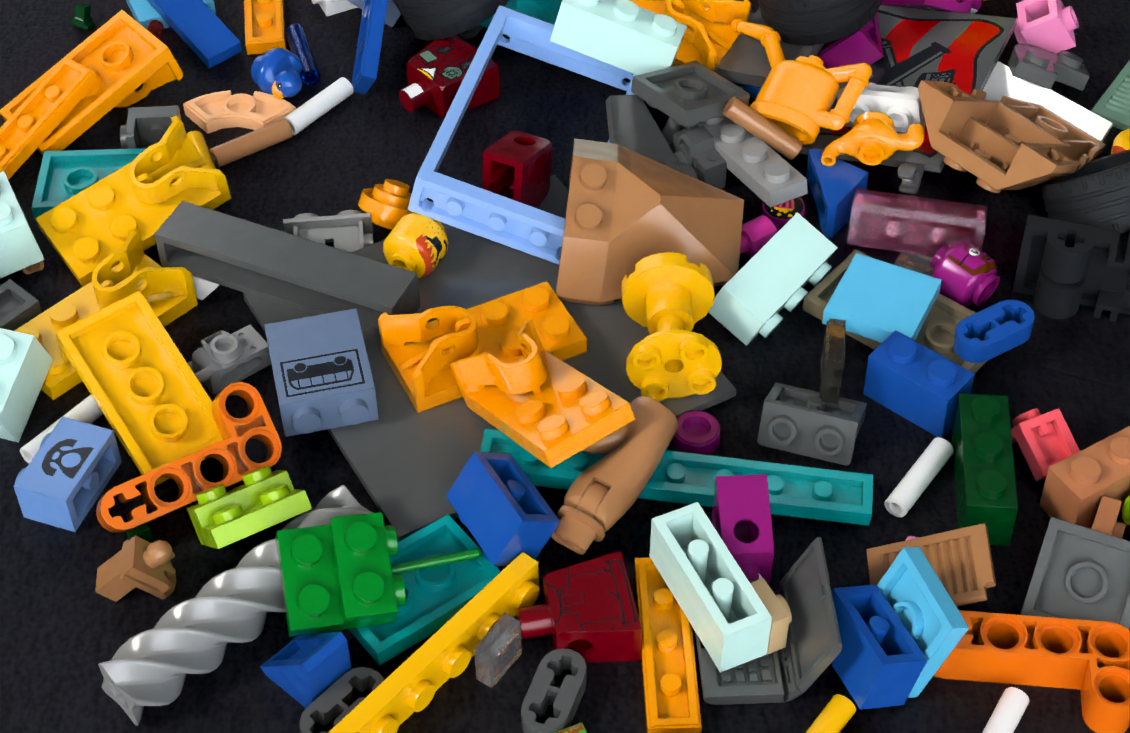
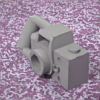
M251 324L232 334L221 330L200 340L202 347L194 351L192 361L188 362L189 367L195 373L199 382L203 383L213 395L222 391L231 383L239 382L271 365L268 344Z

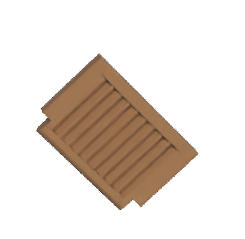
M985 523L866 549L870 585H877L903 547H920L956 607L988 600L986 588L996 586L988 529Z

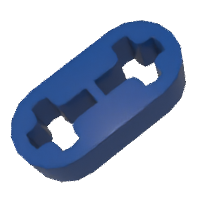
M1018 300L1001 301L979 311L958 323L955 330L953 350L958 357L971 363L985 362L1029 340L1035 319L1034 311L1030 306Z

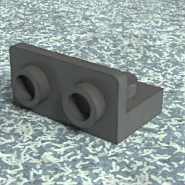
M776 382L764 400L757 442L761 446L847 466L852 461L856 437L864 422L868 403Z

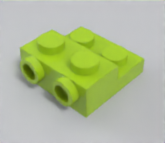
M267 465L242 475L244 484L226 491L224 484L197 494L198 503L186 509L201 545L220 549L311 510L312 506L306 491L294 489L287 471L276 470L272 472L270 466Z

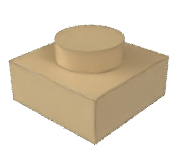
M762 578L750 584L772 616L767 650L768 655L786 647L788 628L792 621V615L784 597L780 594L775 595L765 579Z

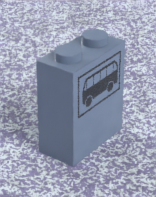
M356 308L264 324L285 437L379 420L375 386Z

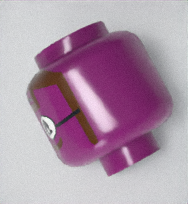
M960 241L951 248L944 245L937 251L930 263V267L934 269L932 277L942 280L940 293L964 307H969L973 304L980 306L985 303L993 294L1000 281V277L996 275L997 262L967 241Z

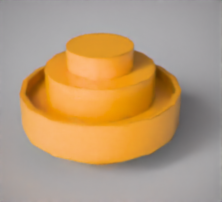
M385 179L384 184H375L374 189H363L358 203L360 209L371 213L372 223L388 229H393L403 216L414 213L408 210L412 195L409 193L410 186L393 179Z

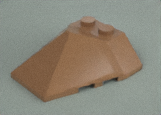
M921 80L918 86L931 147L945 156L943 159L945 164L956 170L972 173L978 177L976 183L980 187L993 193H1000L1001 190H1021L1073 174L1102 153L1106 146L1103 142L1040 104L1002 96L1000 101L984 100L987 93L982 90L973 89L971 95H968L957 88L958 86L944 81Z
M574 138L565 225L556 285V295L560 301L595 306L613 304L614 300L622 299L621 284L625 275L627 274L628 278L635 271V264L638 261L658 253H680L687 255L688 262L694 263L699 267L700 262L703 263L712 274L714 286L725 285L738 272L744 207L743 199L619 144Z

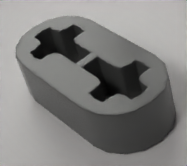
M560 648L552 650L543 657L522 702L521 726L523 733H554L571 726L587 684V666L585 659L578 652L572 649ZM563 670L572 672V675L564 677L560 688L555 687V676H560ZM548 705H552L554 717H549L545 724L536 722V718L544 716Z
M367 667L353 668L346 672L303 711L299 722L300 733H314V724L316 722L326 726L333 719H335L333 726L335 727L365 699V697H360L350 705L353 701V689L356 688L358 691L364 692L370 688L373 691L384 681V678L379 672Z

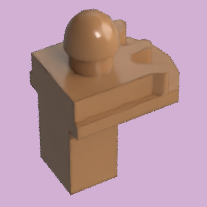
M136 535L130 540L127 539L123 542L122 550L97 568L95 592L117 602L137 587L164 600L174 591L176 586V570L170 561L175 557L171 545L163 540L150 543Z

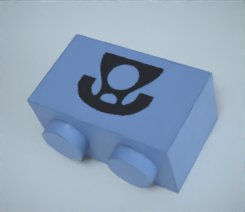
M62 416L53 431L43 438L40 449L29 465L23 468L17 475L13 487L23 517L76 532L122 463L114 430Z

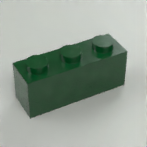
M959 393L952 427L958 529L985 523L988 529L990 545L1009 546L1018 511L1008 396Z

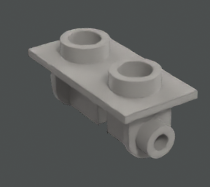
M345 210L332 216L303 213L296 215L292 219H283L285 232L323 244L334 242V248L347 252H353L374 244L371 213Z

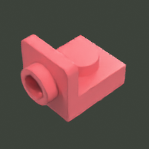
M1035 408L1012 419L1014 427L1011 429L1012 443H1018L1036 482L1046 478L1048 467L1080 451L1059 408L1042 415L1039 409Z

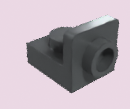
M179 106L129 108L127 124L120 126L122 149L148 148L158 143L171 125V117L178 116L181 119Z

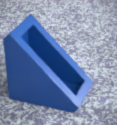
M810 149L808 150L806 171L807 188L823 235L826 238H833L864 206L869 172L836 158V163L833 166H825L821 163L823 151Z
M341 631L296 636L260 666L268 678L305 708L346 672L352 669L347 639Z

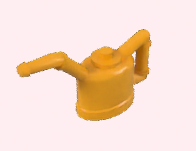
M734 19L732 21L731 29L734 32L760 40L771 66L766 80L749 107L801 141L803 145L815 142L820 132V127L837 131L842 129L845 124H848L850 120L849 115L863 89L869 85L868 80L872 74L870 65L867 63H857L826 69L823 66L824 62L822 59L814 55H809V57L799 56L795 60H786L780 44L781 37L773 28L747 22L744 19ZM848 82L834 109H831L840 92L839 84Z

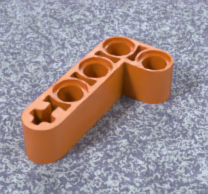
M236 382L231 383L218 393L213 400L211 410L223 440L113 487L97 503L96 515L101 526L113 533L126 532L198 501L196 495L207 489L221 484L228 488L243 481L242 475L267 465L270 467L275 465L281 457V440L257 389L249 383ZM238 395L246 401L248 412L245 418H234L227 412L225 406L227 396ZM248 439H258L266 446L267 458L263 463L253 462L246 455L245 445ZM204 458H215L221 463L224 472L220 482H209L201 475L200 465ZM169 477L177 483L179 494L175 502H163L156 496L154 486L158 478ZM141 486L143 501L146 504L131 510L127 514L128 522H124L121 516L112 518L109 514V509L115 505L114 497H118L121 503L129 502L141 495L135 488ZM146 505L152 510V513L148 514L146 512Z
M959 610L969 629L934 674L935 677L1080 690L1084 722L1092 731L1096 733H1125L1130 727V630L1118 623Z

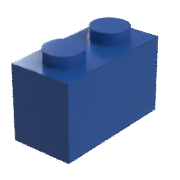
M895 330L868 356L863 394L936 437L943 438L953 427L959 393L971 394L975 374Z
M473 452L446 495L458 513L460 521L469 529L482 548L484 556L493 566H508L522 552L536 560L560 523V520L512 454Z
M877 585L833 588L831 592L842 641V650L831 663L834 670L860 710L904 705L927 662V658Z

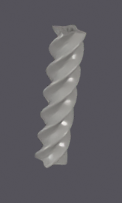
M341 485L329 492L314 510L292 519L282 530L329 525L330 518L373 512L361 506L347 487ZM276 538L254 547L241 559L236 568L226 570L213 577L202 587L195 598L183 601L172 607L160 618L153 629L140 632L129 638L117 650L111 660L98 664L104 678L102 689L122 707L136 726L139 725L144 706H164L177 699L184 686L186 674H206L216 670L222 663L227 643H246L258 638L262 633L267 612H286Z

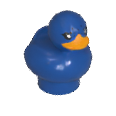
M273 48L254 60L251 67V76L263 93L271 94L277 99L294 97L302 89L300 72L303 69L301 59L293 52L284 48Z

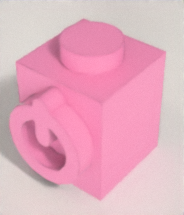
M1023 0L1016 3L1018 18H1016L1017 25L1014 29V34L1018 44L1035 46L1055 54L1076 47L1074 30L1079 28V23L1072 6L1065 7L1061 0Z

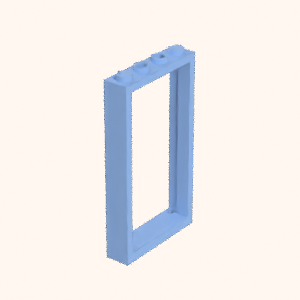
M499 5L416 176L408 210L559 265L565 218L440 174L437 171L497 45L627 91L626 95H636L631 92L632 79L636 75L551 42L553 24ZM503 35H508L510 39L505 38Z

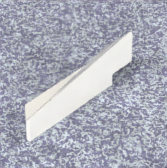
M999 61L983 89L987 93L984 100L1000 101L1002 96L1040 104L1101 142L1104 141L1114 125L1110 121L1050 89L1012 76L1010 68Z

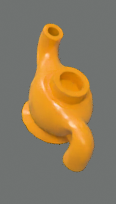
M872 111L866 112L855 119L853 128L849 132L831 142L824 149L821 163L825 166H833L839 155L846 154L856 158L863 164L870 166L878 165L891 157L897 150L912 151L919 148L924 141L925 129L920 124H912L908 127L906 133L900 134L896 132L893 120L886 114Z

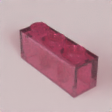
M856 188L852 201L846 244L934 256L944 245L951 248L960 241L972 243L982 250L987 206Z

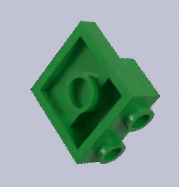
M382 512L330 518L329 525L277 530L275 538L289 637L394 623L398 613L397 606L405 605L406 593L402 574L392 575L390 556H397V536L394 525L384 526Z

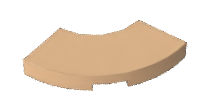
M231 90L202 95L183 103L185 115L207 134L220 129L234 127L257 130L282 120L296 110V107L284 99H277L268 93L254 91V96L242 93L231 95Z

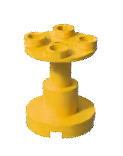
M675 252L653 254L641 259L635 264V271L628 278L626 274L621 284L622 304L626 314L641 326L647 327L651 334L634 345L627 357L626 371L630 381L634 386L641 389L642 396L652 398L658 402L666 398H681L694 394L704 395L710 393L716 387V377L721 371V354L718 347L702 334L691 332L694 324L707 315L714 303V284L710 270L703 263L700 262L699 267L694 263L688 262L687 255Z

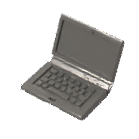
M817 537L780 580V588L774 591L775 595L780 594L784 597L792 615L785 648L720 673L705 647L701 648L702 642L695 632L703 700L706 703L712 705L785 703L791 701L807 691L842 650V641L821 537Z

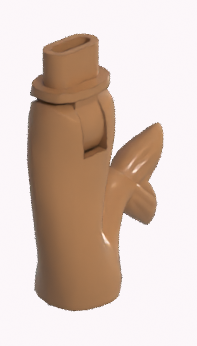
M646 396L635 398L630 403L635 420L582 450L587 453L607 455L585 469L568 489L564 497V505L557 512L560 523L551 535L559 544L583 555L593 541L600 542L603 540L605 532L614 526L629 510L645 488L679 427L676 416L668 408L652 398Z

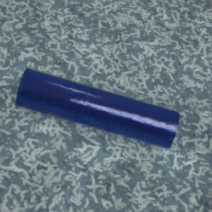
M292 24L287 27L285 34L291 52L296 54L302 61L303 69L300 72L302 84L309 87L319 83L321 76L304 27L300 24Z

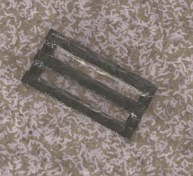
M829 318V321L826 322L820 369L819 398H821V402L838 404L839 387H841L842 370H844L846 320Z

